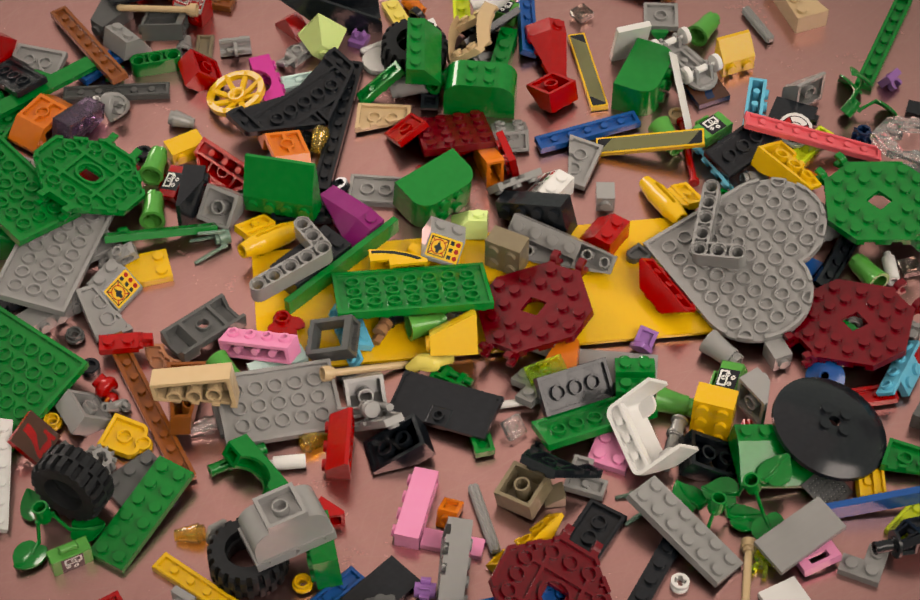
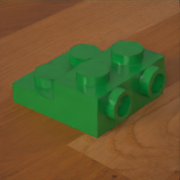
M626 355L615 358L616 397H622L648 377L655 379L654 358H649L648 356L629 358Z

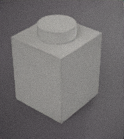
M596 182V211H614L615 182Z
M783 337L764 342L762 354L773 371L785 369L791 365L793 353Z

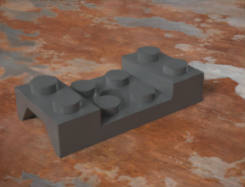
M221 293L160 331L161 342L182 362H190L201 355L200 349L221 337L228 328L236 327L242 329L247 325L246 315L244 313L238 315L230 308L225 296ZM201 324L208 325L205 328L199 327V325Z

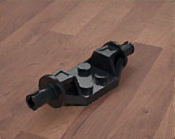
M920 516L904 519L895 530L889 531L888 539L873 541L871 545L873 553L878 555L891 552L896 559L902 558L903 555L917 554L920 545Z

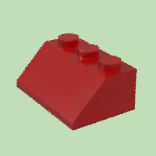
M353 407L330 414L329 421L325 422V433L328 434V439L324 440L323 452H326V459H322V471H325L326 479L351 480L355 429Z

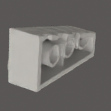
M448 516L441 540L436 600L468 599V595H465V588L467 589L469 585L467 570L470 569L471 564L469 552H471L473 539H471L473 520Z

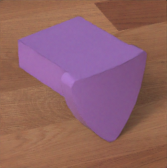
M640 325L634 341L629 345L630 348L642 354H652V347L659 332Z

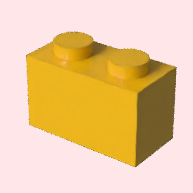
M197 129L163 141L164 148L167 150V157L172 165L179 166L196 159L194 151L202 140V136Z

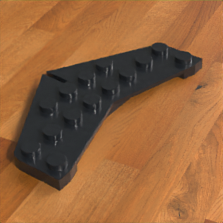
M333 47L294 90L284 96L252 106L233 108L226 112V118L245 136L249 137L260 136L264 133L325 128L326 124L329 125L354 73V64L336 47Z

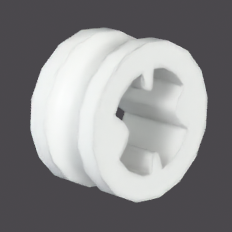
M684 573L674 574L671 577L670 589L677 594L685 593L689 588V577ZM677 581H682L683 585L678 586Z

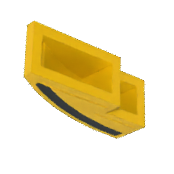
M391 249L368 250L370 270L428 266L427 258L417 254Z

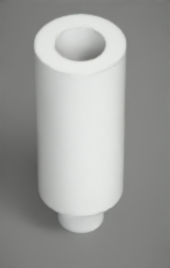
M885 251L881 259L884 272L889 274V282L887 284L893 286L900 279L895 256L890 251Z
M305 453L273 456V460H269L278 471L306 468Z

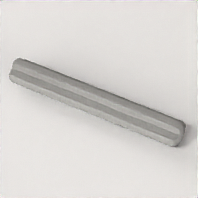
M477 483L470 484L468 492L489 552L492 555L497 554L501 551V547L479 485Z

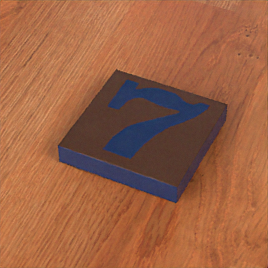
M719 79L715 87L708 91H698L683 83L684 90L698 109L730 100L729 92Z

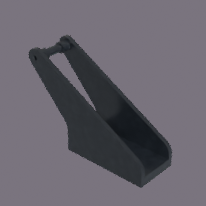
M280 0L310 21L320 13L347 28L344 36L351 35L354 28H357V31L360 32L365 30L367 34L382 32L378 0Z

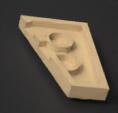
M358 103L355 133L394 126L411 113V105Z

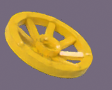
M240 70L226 74L210 87L206 97L208 106L214 114L226 117V112L239 106L245 108L260 103L265 95V83L259 74L249 70ZM242 79L240 87H235L232 81ZM248 79L253 80L254 82L246 89ZM226 84L230 88L228 93L220 90ZM258 87V89H257V91H256L255 93L250 94L251 92H253V91ZM216 95L225 98V100L214 101Z

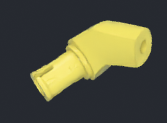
M420 353L408 362L405 368L415 373L420 371L437 372L440 367L453 364L455 359L454 355L430 356V353Z

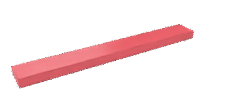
M748 111L744 114L745 129L835 153L840 151L844 155L869 162H880L882 160L881 147Z

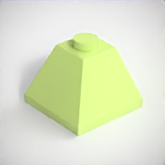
M318 13L298 33V36L312 56L323 60V56L333 47L339 48L347 28Z
M468 210L452 215V223L466 227L465 239H486L488 237V210Z

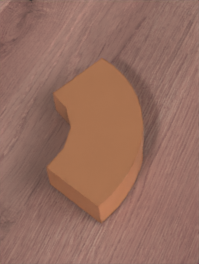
M164 344L144 347L147 362L152 369L166 368L167 362H181V360L174 359L166 353Z

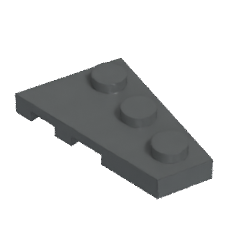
M150 449L110 474L114 483V492L111 499L119 508L122 507L157 460V457Z

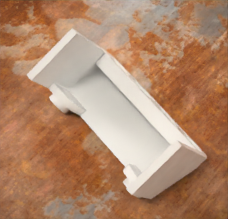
M648 377L612 403L607 409V418L629 467L635 475L646 476L674 468L699 451L696 446L680 443L675 447H668L662 450L648 417L655 412L657 407L653 395L668 385L667 381Z

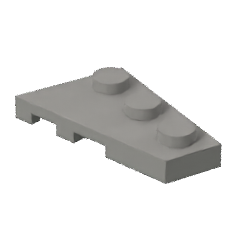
M18 43L12 57L33 70L36 69L52 74L64 67L68 53Z

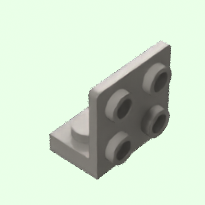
M519 119L512 120L509 123L498 120L490 124L495 140H497L496 133L503 130L512 152L529 151V130L526 122H522Z

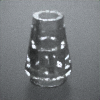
M206 415L194 422L190 436L196 437L215 433L214 431L219 430L214 415Z

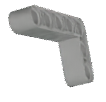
M709 179L704 182L691 243L692 261L698 266L742 269L747 264L744 246L713 242L721 201L720 183L717 180Z
M300 216L294 220L295 236L305 249L250 280L249 288L254 301L263 302L332 262L331 243L308 217Z

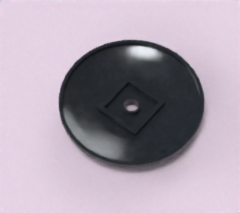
M806 377L787 384L774 400L771 418L775 435L783 449L806 470L830 480L855 481L867 477L881 464L887 448L884 426L873 407L851 388L826 378ZM830 420L834 421L837 426L832 425Z

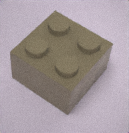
M495 225L485 240V265L506 274L525 269L529 262L530 238Z
M514 460L494 491L496 503L500 507L533 521L553 489L551 479L543 476L544 473L529 470L526 468V465Z

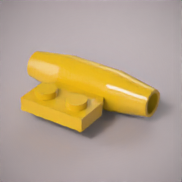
M650 176L643 177L639 182V187L647 200L663 217L674 224L688 216L684 208L688 210L699 208L701 196L687 182L673 184L668 189Z
M261 214L234 225V232L245 239L237 246L238 253L242 258L266 254L297 239L294 221L276 225L275 221L266 214Z

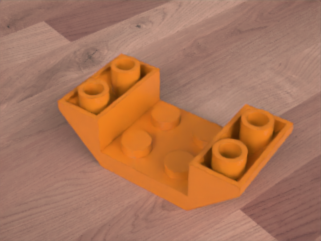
M40 93L16 115L8 135V140L34 154L37 148L47 142L45 134L62 118L72 122L82 113V109L55 95Z
M300 130L264 133L258 136L262 150H269L272 157L311 163L310 151Z

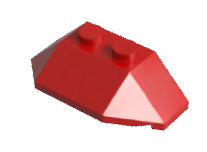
M203 137L194 154L197 165H206V171L210 174L209 183L237 192L243 190L244 162Z
M640 258L639 288L643 291L644 296L653 303L655 309L661 314L695 313L697 310L695 305L688 300L670 278L669 274L653 258Z

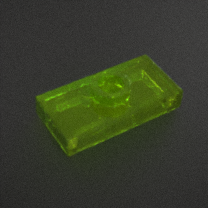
M561 354L523 367L530 385L534 386V378L564 370L567 367Z

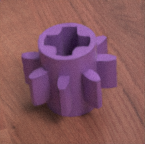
M421 577L420 582H415L414 598H419V600L436 599L437 583H432L431 577Z

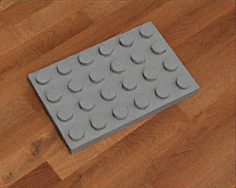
M330 358L235 372L240 391L238 408H230V405L221 404L218 407L225 445L230 440L245 434L256 445L263 442L266 444L327 434L325 433V422L329 421V415L337 412L336 408L341 406L335 379L322 382L319 375L321 366L330 365L332 367Z

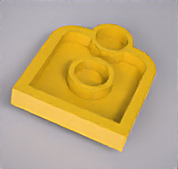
M166 248L140 253V258L125 265L142 287L174 281Z
M117 413L113 415L97 443H101L103 448L108 446L109 451H115V455L125 459H133L148 449L153 450V441L148 437V427L141 422Z

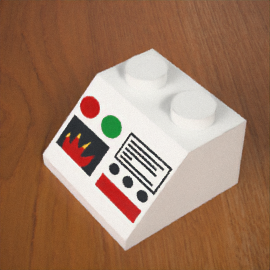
M560 169L547 172L526 192L571 195L574 192L575 177Z

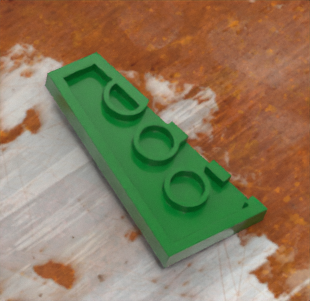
M890 438L879 470L920 475V447Z

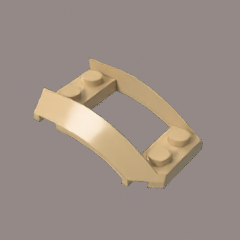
M484 1L481 8L474 11L472 15H465L460 19L456 15L448 33V64L458 60L473 58L481 54L485 47L492 44L490 36L491 24L495 16L494 12L499 10L496 5ZM476 25L477 43L474 41L462 50L461 48L455 50L459 33Z

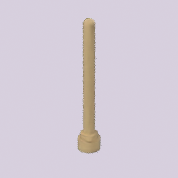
M190 3L186 6L119 4L116 7L118 11L186 13L190 17H198L199 13L198 3Z
M408 361L336 369L327 365L320 367L319 375L322 382H328L335 379L336 376L406 369L405 365Z
M744 537L740 543V549L744 554L741 600H750L752 555L757 550L754 546L756 539L753 537Z

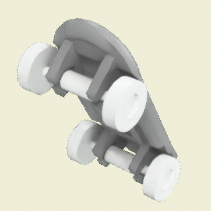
M687 27L679 28L677 33H673L669 39L650 40L651 42L666 46L672 53L677 55L684 84L698 91H708L715 87L718 81L717 71L723 68V61L716 53L710 55L708 60H704L694 50L685 45L692 40L691 33Z

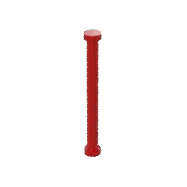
M683 117L677 118V126H679L680 130H685ZM691 148L684 149L690 178L688 183L691 187H696L700 184V181L696 176Z

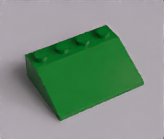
M246 153L243 185L245 209L295 218L305 216L315 221L322 208L316 164Z
M734 424L727 438L740 487L743 477L749 472L757 474L758 467L762 462L773 456L787 453L779 443L772 424ZM791 458L793 471L791 480L782 487H772L768 482L766 484L761 483L762 489L803 488L801 485L814 473L806 470Z

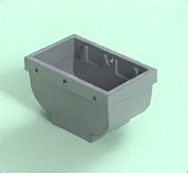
M290 482L252 499L253 504L247 507L238 518L240 526L238 528L239 535L258 572L337 538L330 519L314 490L309 485L294 486Z

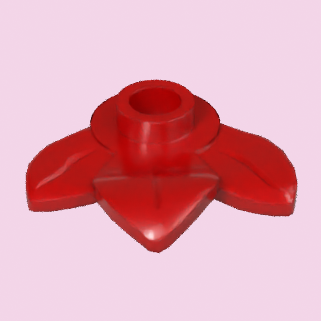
M279 310L275 313L273 322L268 326L267 331L297 335V330L305 328V323L300 317L291 316L286 310Z

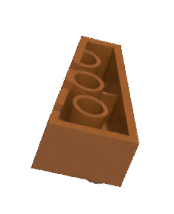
M206 361L167 362L166 368L206 365ZM183 400L181 403L168 402L170 435L191 434L198 405Z

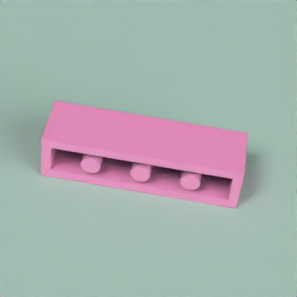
M415 466L413 474H409L407 479V486L409 487L407 491L404 490L402 495L403 506L399 507L396 519H398V522L393 524L391 536L394 537V545L419 550L424 528L426 527L439 484V471Z

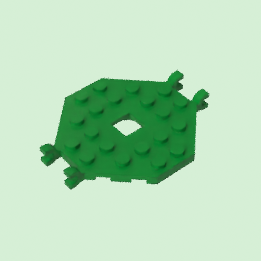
M114 132L106 139L98 138V141L89 140L88 137L73 136V139L63 138V135H55L37 148L33 154L41 187L36 192L38 197L34 199L33 203L41 206L47 197L63 206L60 210L62 214L58 216V220L63 223L68 220L72 213L124 216L138 205L146 195L145 189H142L140 172L136 168V164L140 160L138 157L143 151L135 148L132 153L128 154L114 143L119 137ZM87 169L98 176L99 179L89 181L82 178L79 174Z
M840 151L834 155V158L837 160L833 163L835 167L840 169L830 177L827 176L826 171L821 167L815 170L816 178L824 186L828 226L856 245H864V242H875V245H891V242H902L903 245H912L920 252V173L902 161L849 162ZM878 195L884 196L891 202L880 210L868 202V200Z

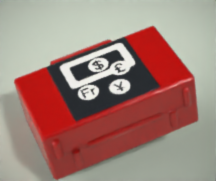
M170 165L167 174H164L163 182H160L158 186L159 191L163 193L164 200L176 203L183 166Z

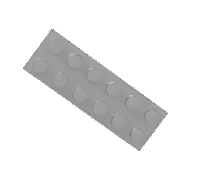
M655 475L626 497V500L715 588L743 565V562Z

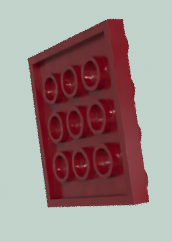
M472 110L468 113L456 112L452 115L440 114L430 118L420 117L429 125L428 128L417 135L424 157L442 155L452 148L458 153L496 147V140L484 113L479 110Z

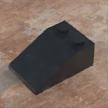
M183 165L176 201L179 226L188 225L198 213L207 183L210 182V174L206 171V165Z
M414 413L404 418V421L399 422L398 427L389 430L386 428L363 442L374 475L417 465L436 455L425 424Z
M693 429L679 440L680 444L696 446L699 451L679 464V475L696 481L711 482L720 477H730L739 483L727 441Z

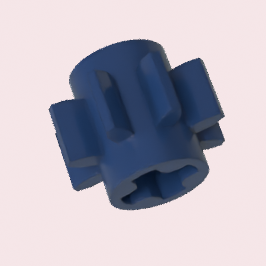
M859 125L858 128L854 127L851 139L871 144L874 138V132H871L870 127L867 125Z

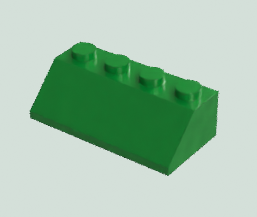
M408 17L405 84L441 86L442 31L425 18Z

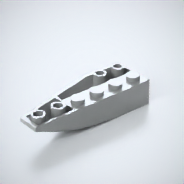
M514 213L508 230L530 238L529 261L543 264L549 262L552 251L556 249L561 251L559 258L563 259V263L560 266L575 269L576 262L581 257L587 260L585 266L589 268V271L611 274L618 256L521 213Z

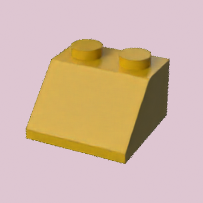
M749 30L716 38L715 53L723 61V68L719 70L722 77L754 68L755 52Z

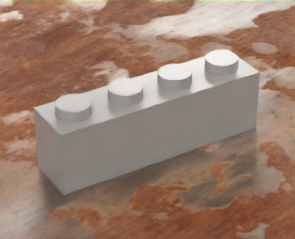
M75 295L65 317L32 308H27L16 316L43 334H46L52 328L64 323L75 314L82 312V308Z

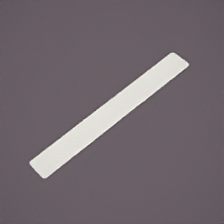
M669 51L685 130L692 129L678 58L676 54Z

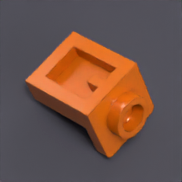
M444 497L437 510L436 526L445 528L448 516L458 518L463 510L464 502Z

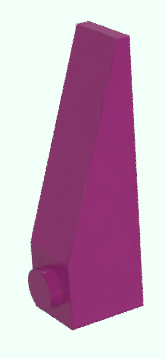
M332 185L320 194L321 200L331 215L335 227L338 228L341 236L352 244V247L384 224V219L372 208L335 185Z

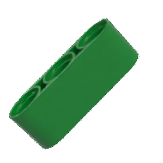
M172 48L135 54L130 58L132 74L135 77H146L179 71L177 62L181 59V53L178 49Z

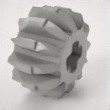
M101 443L97 444L96 447L94 445L90 446L85 452H90L94 458L99 459L102 465L109 470L110 475L116 468L117 458L113 457L115 451H109L108 446L103 448Z

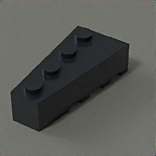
M504 190L495 201L499 218L511 221L514 213H521L570 235L578 226L570 194Z

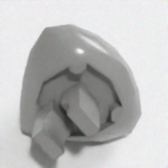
M107 92L101 96L103 112L110 122L124 116L131 107L130 101L121 93Z

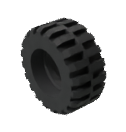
M406 19L400 20L399 23H393L392 27L389 26L382 36L381 63L384 65V69L389 67L394 61H397L406 73V51L403 50L406 49L408 20ZM442 32L441 72L445 68L448 40L444 32Z
M63 443L51 446L31 472V483L36 494L40 495V499L46 501L48 506L56 510L58 514L65 515L71 520L89 521L96 518L113 496L114 483L112 475H109V470L102 465L99 459L94 458L93 454L85 452L83 448H76L72 444L65 445Z
M238 518L233 522L230 520L225 523L224 527L220 526L216 530V535L213 534L211 536L210 544L207 546V560L212 581L219 588L223 589L224 592L229 595H235L237 599L248 597L249 600L255 599L254 597L259 595L260 598L266 596V592L275 591L277 584L281 585L285 580L284 576L289 571V559L261 572H258L255 565L241 567L230 562L232 556L246 549L238 532L240 527Z

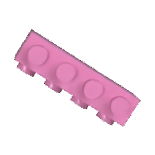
M232 327L228 328L218 340L220 350H225L230 358L291 364L301 352L298 335Z

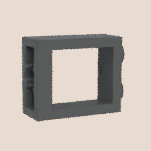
M146 12L138 27L139 35H142L143 41L184 40L189 28L188 15L186 13Z
M352 314L310 320L308 341L305 347L306 356L312 361L328 358L331 361L357 358L361 322ZM343 328L341 346L320 348L322 331Z

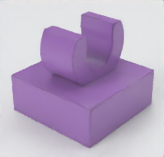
M354 28L348 40V46L357 49L367 46L370 41V34H367L365 30L360 32L357 31V28Z
M896 68L878 82L879 86L883 88L887 85L890 91L897 89L902 84V81L897 78L901 71Z

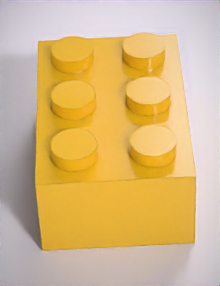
M699 382L693 401L689 431L693 429L728 442L727 438L733 427L739 391Z

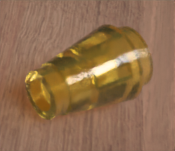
M317 125L313 129L310 148L312 152H321L330 136L327 127Z
M325 431L304 433L298 439L299 446L303 452L310 453L323 446L324 440L328 439V434Z
M195 523L174 530L175 542L200 544L201 541H205L206 529L204 524Z

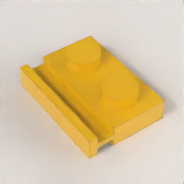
M877 468L867 477L855 480L856 496L862 497L887 492L884 470Z

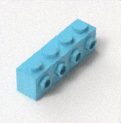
M750 77L744 114L748 111L766 116L762 113H766L768 102H764V100H768L769 90L766 89L767 79Z

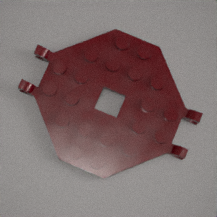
M554 249L550 255L549 262L496 277L490 284L494 309L478 310L486 341H481L478 344V349L482 350L480 356L487 359L491 351L496 348L505 352L503 357L508 359L506 366L513 368L517 360L522 356H526L527 352L537 349L539 351L554 347V344L564 341L566 344L574 342L594 315L582 279L583 275L589 271V268L585 266L587 260L580 257L576 262L575 270L560 266L563 263V259L559 258L561 251ZM538 301L545 304L537 315L523 311L527 304Z
M903 278L897 280L892 287L835 279L814 289V298L809 314L796 328L794 333L789 331L784 333L783 336L789 348L800 343L806 349L801 354L805 359L801 361L805 369L816 362L825 363L826 361L837 362L839 366L853 368L856 365L865 367V370L874 371L906 355L914 315L920 314V297L912 305H909L900 296L906 293L903 287L907 285V282ZM856 316L861 318L866 325L852 331L843 321Z
M567 523L560 535L554 536L551 539H538L528 541L525 544L508 545L488 581L494 600H543L542 595L547 585L564 594V600H612L607 579L602 575L599 567L601 564L598 555L604 544L596 541L594 546L587 551L569 540L575 527Z

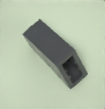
M101 0L90 19L91 30L96 36L104 39L105 26L118 22L124 26L134 18L133 12L118 11L116 9L117 5L112 6L108 0Z

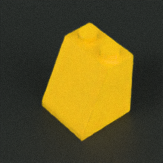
M471 309L429 330V336H425L426 351H430V356L478 354L477 314L475 309Z

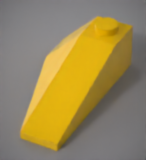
M782 140L757 147L750 164L759 173L769 177L786 178L787 181L795 184L798 182L810 190L822 186L816 176L804 168L805 163L796 158L797 153Z
M563 513L548 514L529 529L530 534H526L521 538L518 537L514 540V543L520 545L528 541L553 538L564 517ZM502 549L485 565L487 569L492 572L494 571L505 549Z

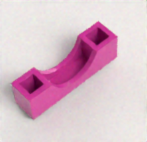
M265 54L249 58L250 71L259 74L265 85L270 87L265 91L262 102L284 96V84H280V74L275 71L276 64L274 60H271L270 55Z

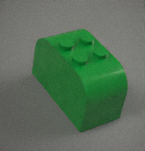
M637 38L613 83L611 108L622 112L634 110L637 116H648L654 113L660 102H664L665 92L671 88L672 81H670L673 73L669 55L671 50L664 45Z
M458 60L451 63L447 68L443 114L452 115L456 112L468 113L472 110H479L484 113L485 117L514 119L517 97L516 70L512 66L501 62Z
M452 148L396 181L393 205L411 224L423 228L431 216L446 220L450 215L458 213L468 204L471 194L473 170Z

